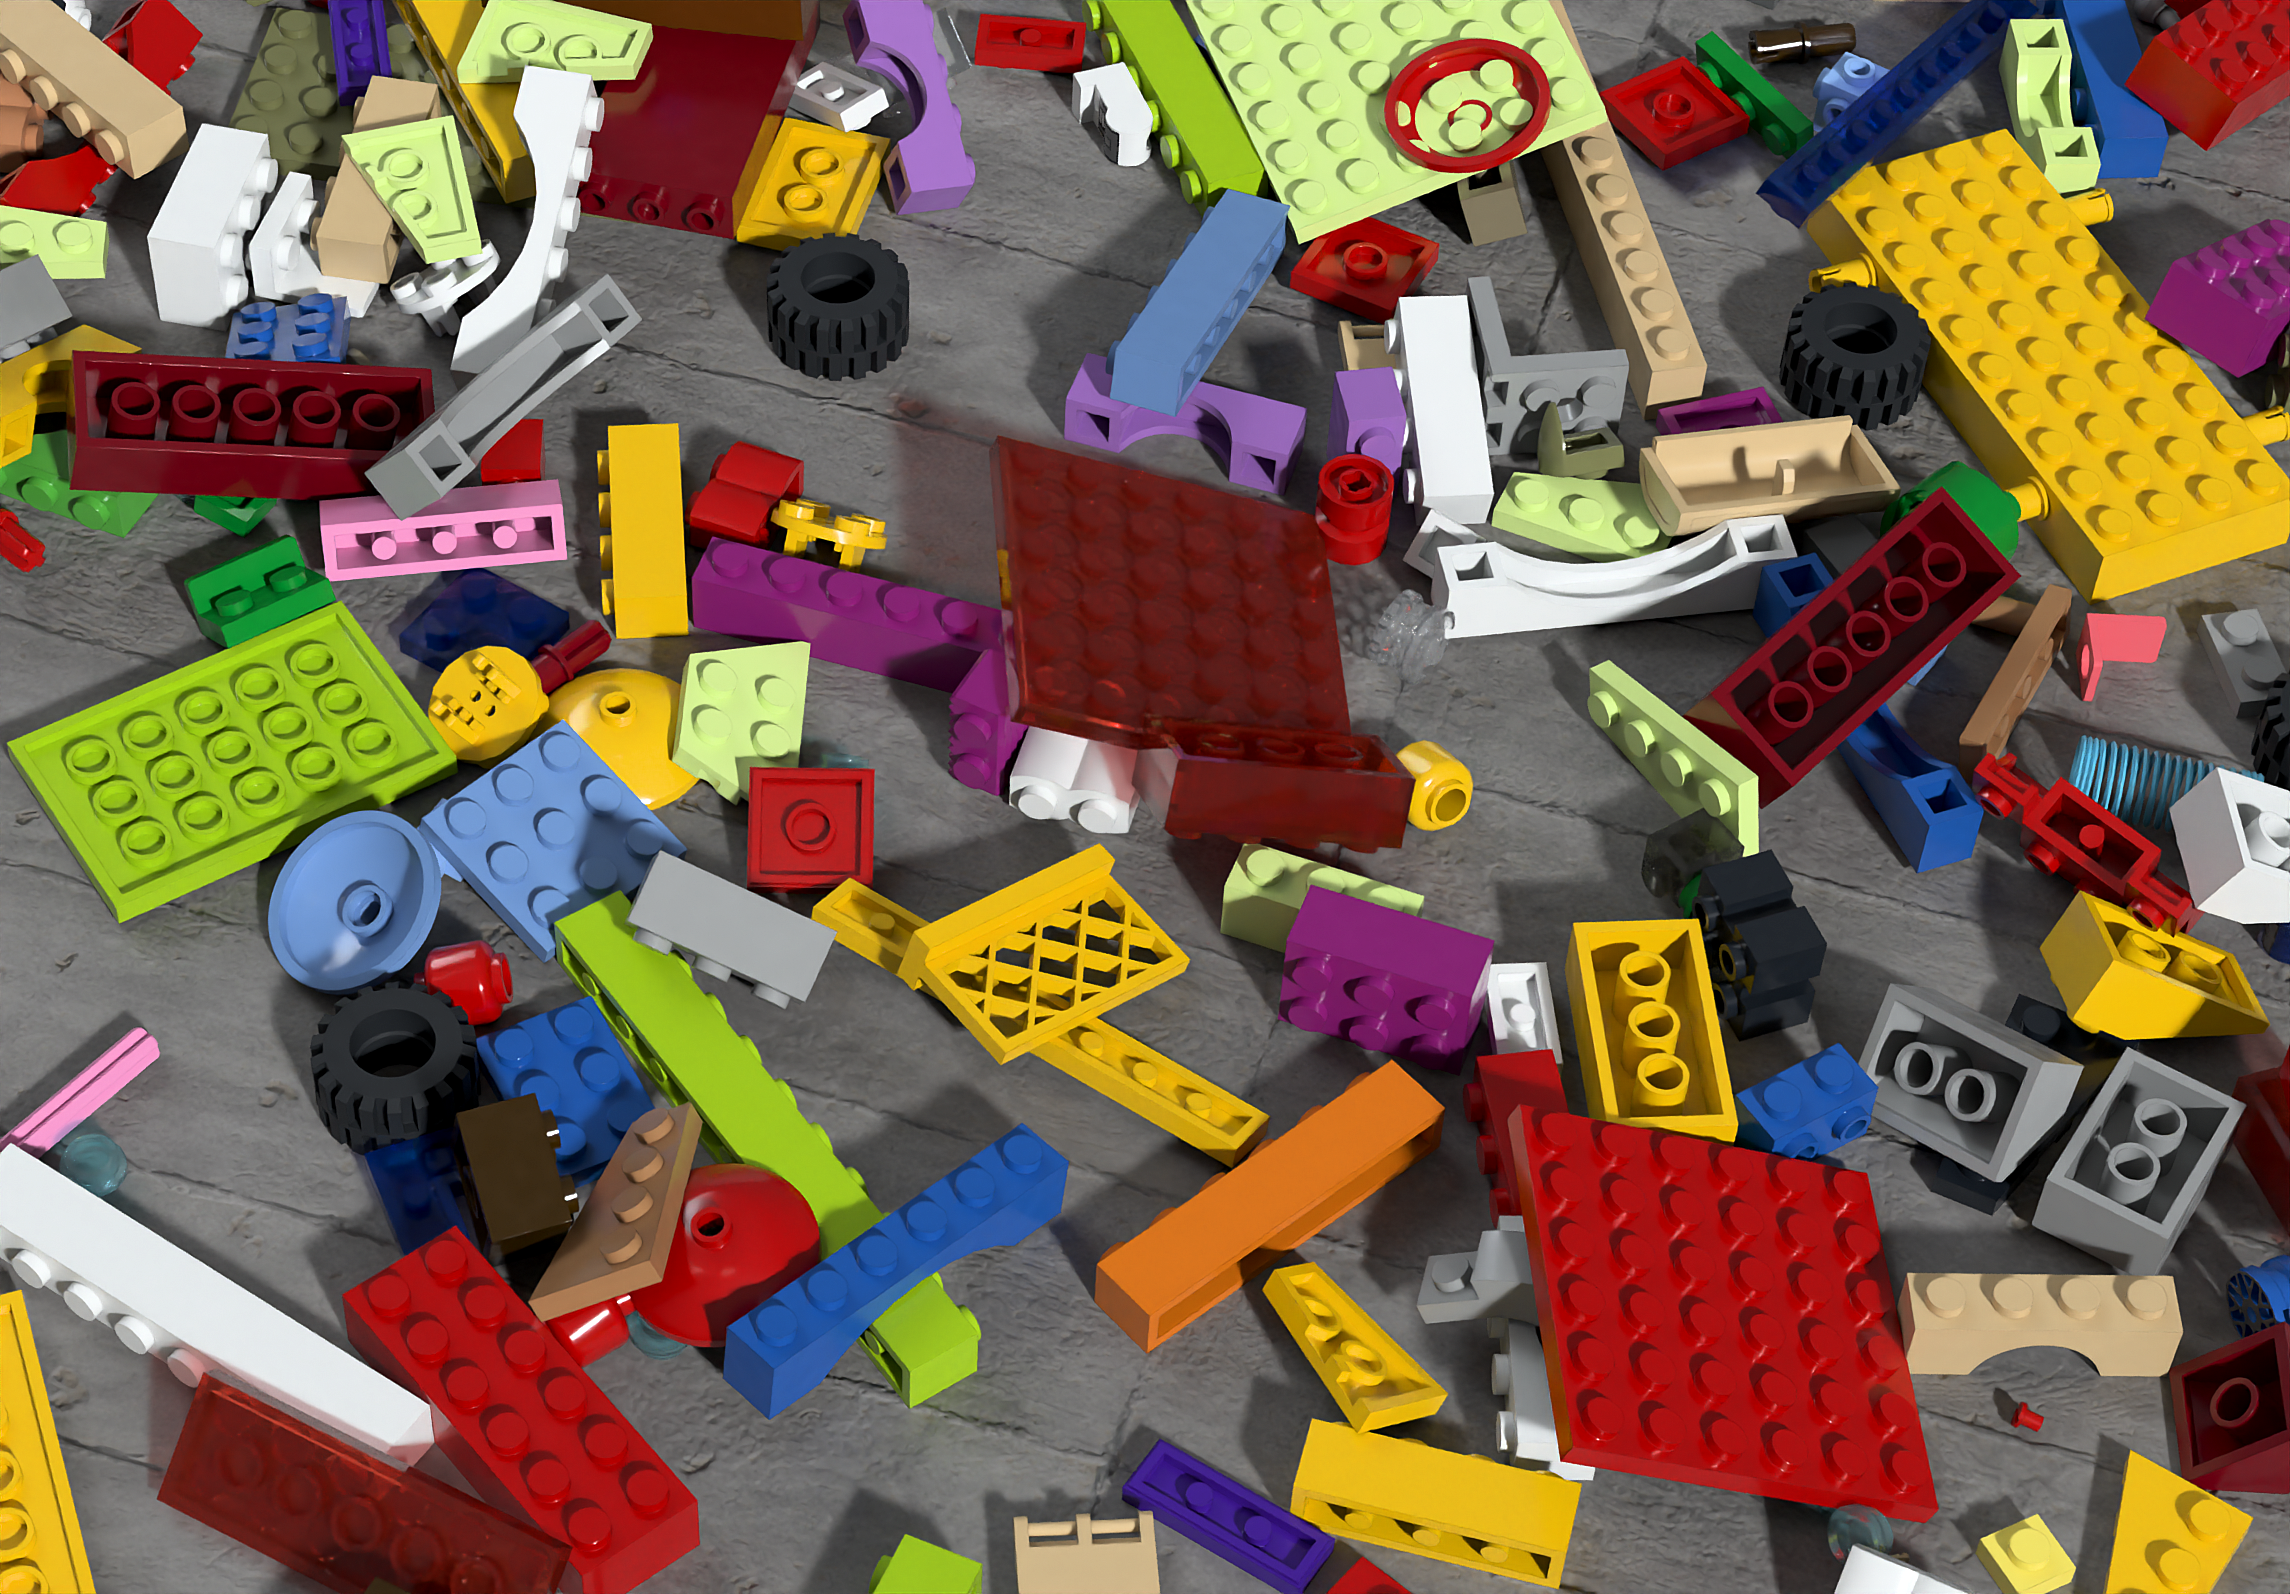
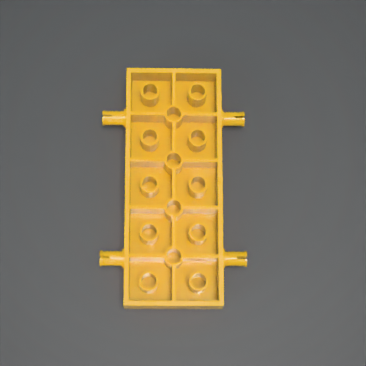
M2007 129L1817 181L1806 231L1831 262L1832 266L1810 271L1808 279L1810 291L1820 293L1821 287L1831 284L1837 288L1843 287L1844 283H1856L1858 287L1866 288L1870 284L1880 287V291L1884 293L1894 292L1902 297L1901 302L1903 304H1912L1919 310L1918 318L1926 320L1929 327L1927 335L1931 336V345L1922 378L1923 386L2000 488L2016 497L2021 507V517L2017 522L2025 520L2089 605L2287 543L2290 534V479L2263 446L2290 439V415L2288 412L2283 413L2284 408L2282 406L2276 405L2268 410L2239 417L2178 340L2144 319L2150 306L2086 228L2097 223L2109 222L2113 217V202L2110 195L2105 194L2106 190L2099 187L2090 192L2066 199L2062 198Z

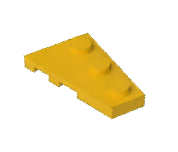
M1315 1262L1274 1269L1262 1291L1357 1434L1437 1413L1448 1393Z
M2130 1449L2124 1466L2123 1487L2119 1509L2116 1514L2113 1531L2114 1540L2103 1594H2210L2246 1536L2253 1517Z

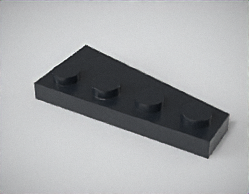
M2019 994L2005 1026L2084 1066L2062 1122L2002 1182H1994L1955 1160L1944 1156L1936 1173L1931 1192L1993 1216L2038 1165L2041 1155L2053 1142L2057 1143L2071 1128L2073 1119L2088 1102L2090 1104L2094 1102L2127 1047L2136 1051L2139 1043L2138 1039L2124 1040L2101 1030L2098 1033L2087 1032L2073 1023L2066 1011Z

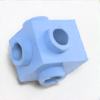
M1846 51L1832 69L1825 67L1817 78L1813 89V97L1818 99L1813 122L1814 130L1860 150L1876 129L1885 124L1891 114L1895 97L1889 93L1894 72Z

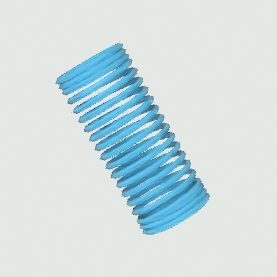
M2084 734L2080 737L2069 783L2088 796L2099 756L2095 787L2092 794V799L2098 803L2101 784L2110 758L2107 783L2101 804L2107 810L2113 782L2121 759L2118 785L2111 813L2117 817L2123 787L2132 761L2129 787L2121 820L2125 823L2129 817L2135 785L2143 763L2140 789L2132 817V823L2136 825L2140 819L2147 783L2154 765L2151 790L2143 819V825L2146 828L2150 824L2157 788L2165 767L2162 792L2154 820V828L2157 830L2161 826L2168 790L2175 768V783L2169 808L2178 801L2179 791L2186 770L2187 778L2184 795L2192 789L2197 772L2198 784L2215 769V766L2210 762L2204 768L2202 760H2198L2193 766V761L2190 757L2182 763L2180 755L2175 756L2172 760L2168 752L2161 758V754L2157 750L2150 756L2147 748H2144L2139 754L2137 746L2131 747L2128 752V747L2125 743L2120 745L2117 750L2115 741L2110 742L2106 748V741L2103 738L2098 740L2095 737L2093 739L2091 736L2086 737ZM2221 764L2220 766H2218L2219 768L2226 770L2224 765ZM2234 767L2228 769V771L2237 773ZM2244 769L2238 773L2264 782L2262 773H2250L2249 770L2246 771ZM2169 808L2164 827L2166 832L2171 831L2173 824Z

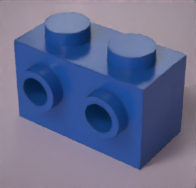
M1837 1043L1736 1094L1734 1104L1738 1128L1733 1146L1812 1162L1866 1134L1867 1128L1871 1123V1114L1879 1087L1843 1046Z

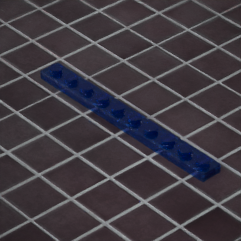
M1971 0L1772 172L1762 183L1756 194L1766 201L1778 216L1790 221L1799 229L2004 46L2010 19H2032L2039 8L2029 0Z

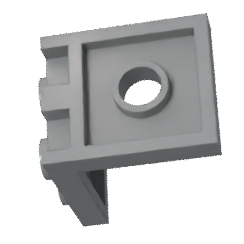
M1490 276L1467 278L1465 295H1467L1488 454L1537 453L1538 436L1547 407L1551 402H1555L1557 406L1559 401L1564 398H1575V400L1567 405L1557 406L1563 435L1609 427L1617 437L1630 366L1625 349L1511 357Z

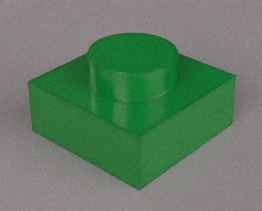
M195 495L194 512L245 538L276 505L277 499Z

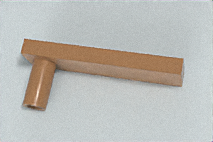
M2049 584L2037 605L1999 596L1970 623L2018 638L1960 736L1959 772L1966 783H1973L1974 769L1988 752L1995 756L1996 760L1998 759L2070 633L2072 590Z

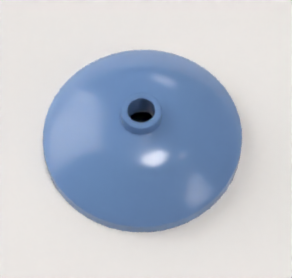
M373 810L358 811L337 817L311 833L295 849L283 866L270 899L268 912L269 937L273 951L282 967L305 986L322 993L335 995L357 993V990L368 986L374 987L401 970L424 943L432 928L439 907L441 873L438 859L430 842L416 827L401 817Z

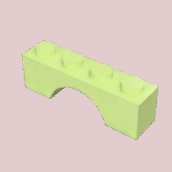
M2010 19L2000 59L1999 72L2016 141L2062 198L2066 199L2090 192L2095 188L2101 162L2092 128L2074 127L2070 108L2072 53L2063 19Z

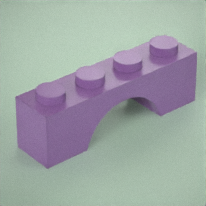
M851 0L842 17L855 64L874 70L891 80L904 95L911 111V134L897 142L883 164L896 215L958 208L974 185L975 165L971 155L965 153L961 141V115L957 105L951 103L946 86L948 78L947 64L944 56L941 53L937 54L932 36L934 19L930 6L924 4L923 0Z
M1091 353L1086 354L1066 397L1065 440L1120 453L1131 443L1144 437L1158 434L1188 436L1207 444L1218 453L1226 466L1229 482L1285 495L1303 451L1307 408L1199 381L1176 417L1110 399L1112 375L1106 374L1105 371L1107 357Z

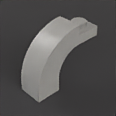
M1506 1230L1482 1231L1478 1251L1429 1256L1416 1305L1425 1324L1500 1317L1517 1319L1539 1326L1525 1232Z

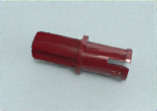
M588 620L554 646L544 644L538 649V656L530 661L540 677L542 691L546 695L559 686L574 680V674L609 649L612 641L611 636L599 621Z

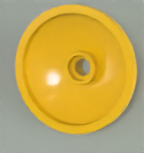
M623 668L607 669L582 675L563 684L548 696V712L538 722V725L528 738V743H530L564 719L650 810L660 808L675 801L689 791L700 779L672 762L681 684L668 677L649 671Z

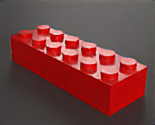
M456 1225L342 1294L348 1341L373 1370L430 1405L434 1441L563 1594H626L700 1545L698 1500Z

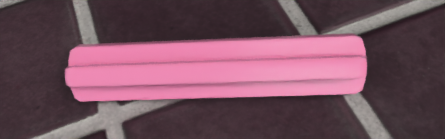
M142 1027L133 1028L0 1139V1153L12 1143L36 1159L40 1158L159 1057L160 1051L157 1040Z

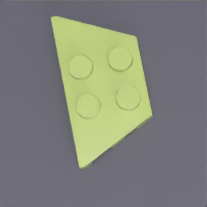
M799 641L690 654L683 668L672 762L694 777L708 781L717 793L735 805L742 798L749 802L750 767L798 768L811 643Z

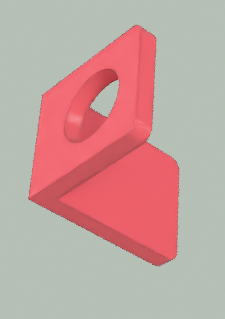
M2087 613L2076 649L2082 701H2093L2103 661L2155 662L2167 628L2166 619L2161 616Z

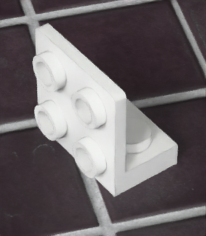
M290 171L249 244L255 296L292 304H298V300L317 293H327L332 298L347 296L351 316L363 317L381 283L322 275L318 251H313L310 245L313 221L316 217H320V203L314 200L311 176Z

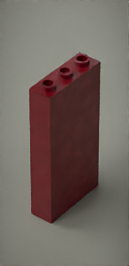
M816 0L804 41L778 40L769 37L723 34L720 32L683 28L673 29L652 25L653 40L635 80H608L601 95V98L604 99L603 123L599 132H591L588 148L592 149L593 155L591 173L587 182H579L576 198L580 199V213L734 240L820 28V0Z

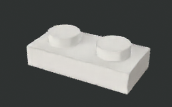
M821 62L800 75L788 107L841 131L848 132L866 126L871 121V117L888 108L889 105L882 87L830 64Z
M1546 962L1491 964L1485 998V1010L1492 1054L1553 1049L1561 1079L1563 1059Z

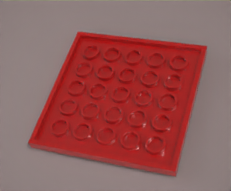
M1522 1104L1517 1106L1507 1120L1560 1462L1919 1523H1926L1939 1510L1867 1173Z

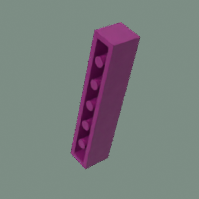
M712 537L692 576L693 623L696 628L762 645L799 641L811 643L809 657L953 693L984 650L993 649L1034 666L1036 671L1035 714L1053 674L1055 623L717 537Z

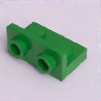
M287 534L193 575L184 581V586L202 635L228 649L336 600L329 578L305 566L296 539Z

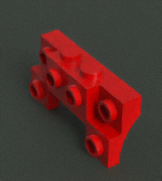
M1989 752L1973 772L1972 790L1977 793L1975 799L1992 816L2000 820H2005L2007 817L2022 826L2019 846L2025 849L2023 851L2024 857L2037 870L2048 876H2052L2056 872L2075 886L2073 888L2075 895L2079 891H2083L2124 908L2146 929L2157 932L2161 928L2173 938L2178 932L2187 935L2203 916L2205 911L2195 909L2191 894L2158 870L2162 852L2159 847L2064 778L2060 777L2051 789L2048 790L2016 767L2017 757L2009 752L1998 760Z

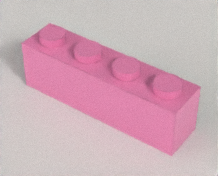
M558 479L451 489L442 498L403 521L398 518L381 495L319 501L325 572L330 582L567 560L563 506Z

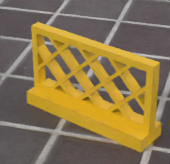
M1098 843L913 931L897 973L912 990L927 985L991 1056L1002 1065L1186 971L1190 959L1110 875L1115 859ZM1104 900L1120 916V923L1088 916V907ZM1051 925L1076 931L1075 945L1043 939V928ZM1086 934L1118 941V955L1114 956L1085 949ZM1129 944L1151 949L1161 962L1152 965L1128 959ZM1007 948L1030 954L1028 969L995 961L996 951ZM1040 956L1073 964L1072 979L1039 972ZM1084 967L1116 974V984L1107 988L1083 982ZM961 971L982 976V992L959 987L949 977V974ZM993 979L1027 987L1026 1001L1021 1002L992 995ZM1037 990L1070 997V1008L1059 1011L1036 1005ZM990 1013L1024 1021L1023 1031L1006 1039L990 1021Z

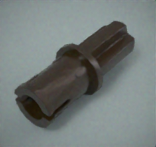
M1797 22L1792 28L1753 30L1749 33L1750 41L1755 40V42H1748L1750 60L1753 65L1785 60H1798L1799 64H1806L1809 58L1842 55L1846 51L1851 53L1856 48L1855 28L1850 23L1807 27L1804 22Z

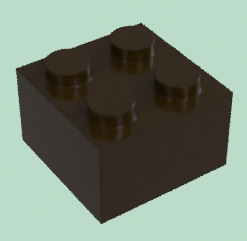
M531 1093L456 1113L449 1144L482 1256L492 1267L558 1250L574 1223L573 1214L579 1212V1202L570 1173L559 1175L557 1170L555 1149L561 1148V1141L552 1110L540 1111L536 1093Z

